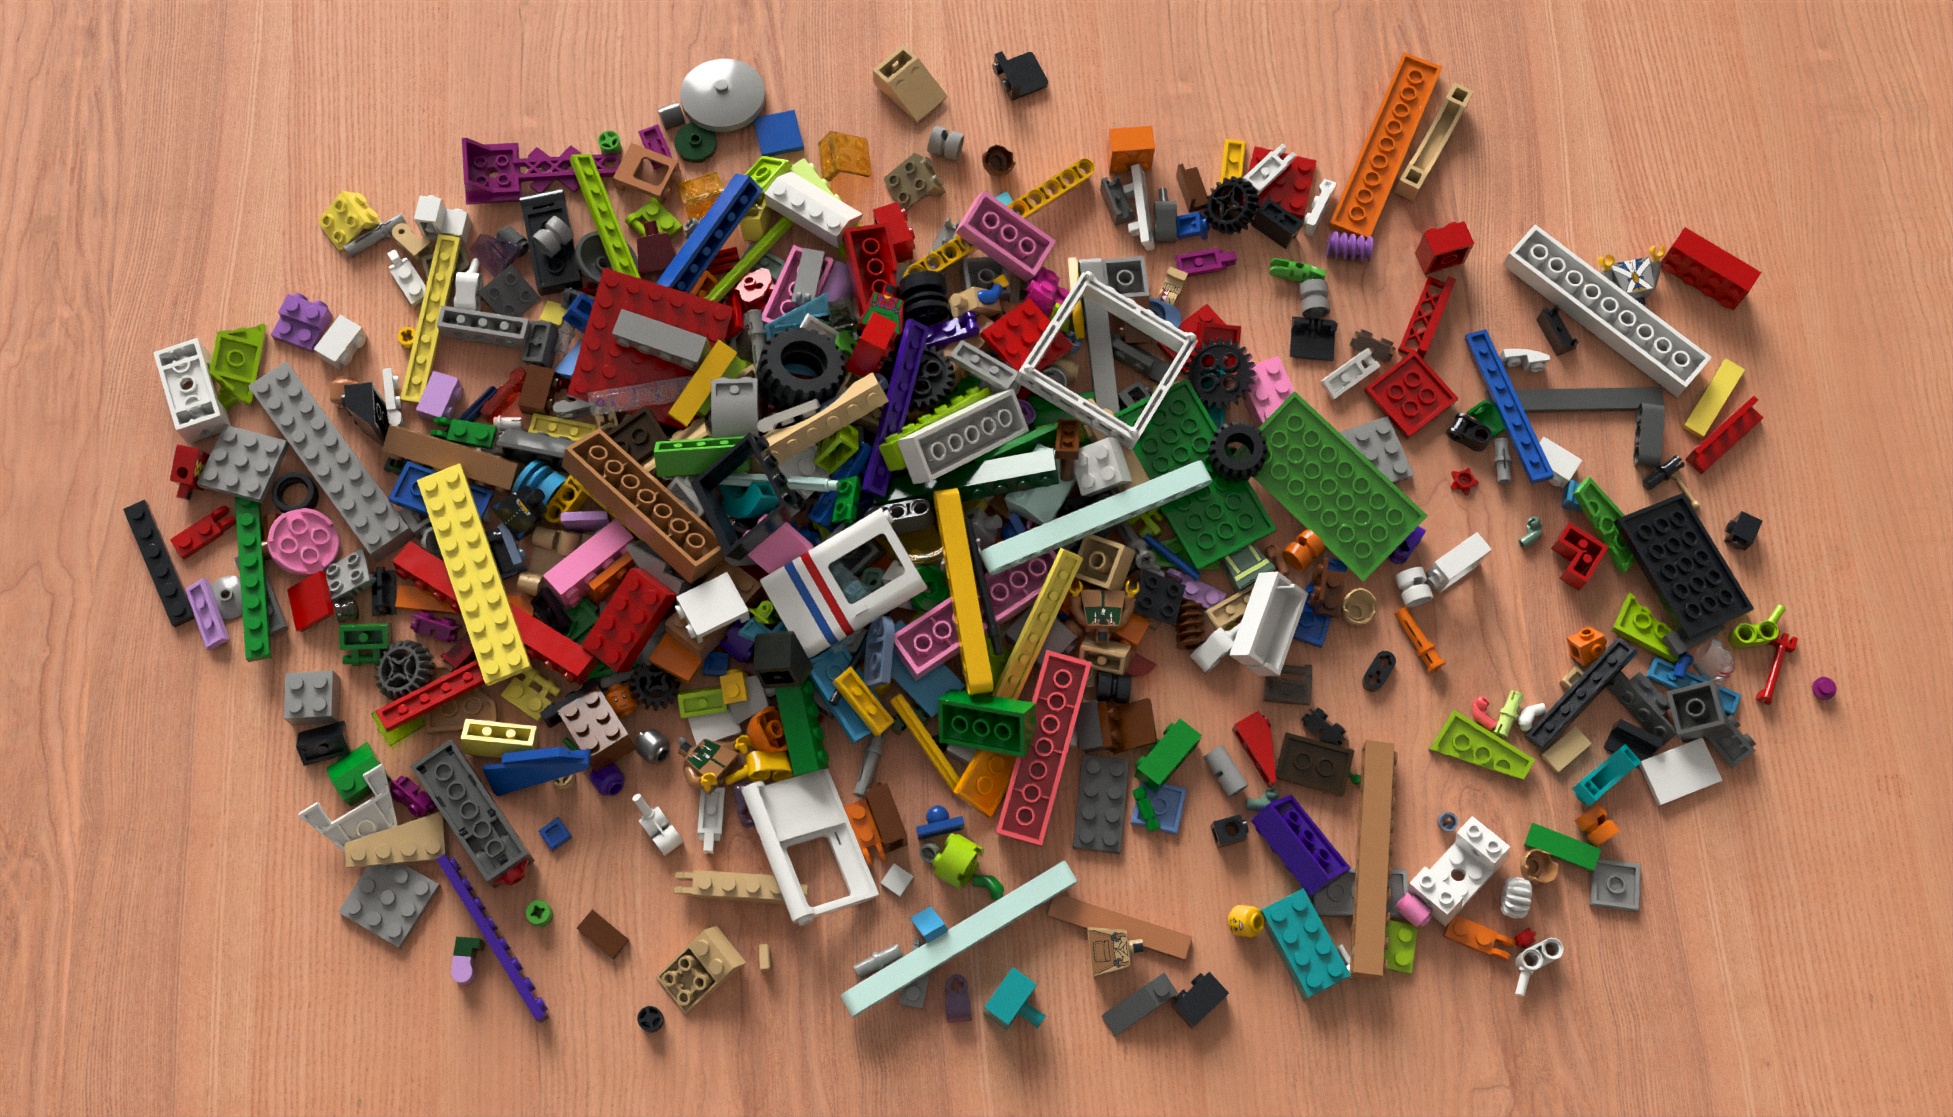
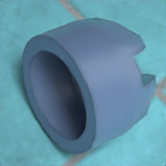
M1445 812L1438 817L1437 823L1441 830L1453 831L1458 826V819L1455 814ZM1448 818L1452 820L1450 822L1445 823L1444 825L1442 824V821Z

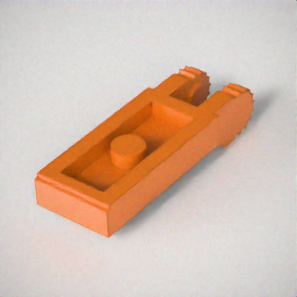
M866 798L844 806L868 868L873 866V860L867 850L876 846L878 857L882 862L887 861L881 845L882 840Z
M1458 915L1447 924L1443 935L1444 938L1487 956L1492 955L1509 961L1510 954L1493 948L1494 942H1499L1508 947H1513L1515 943L1513 939L1507 936L1500 935L1492 929Z

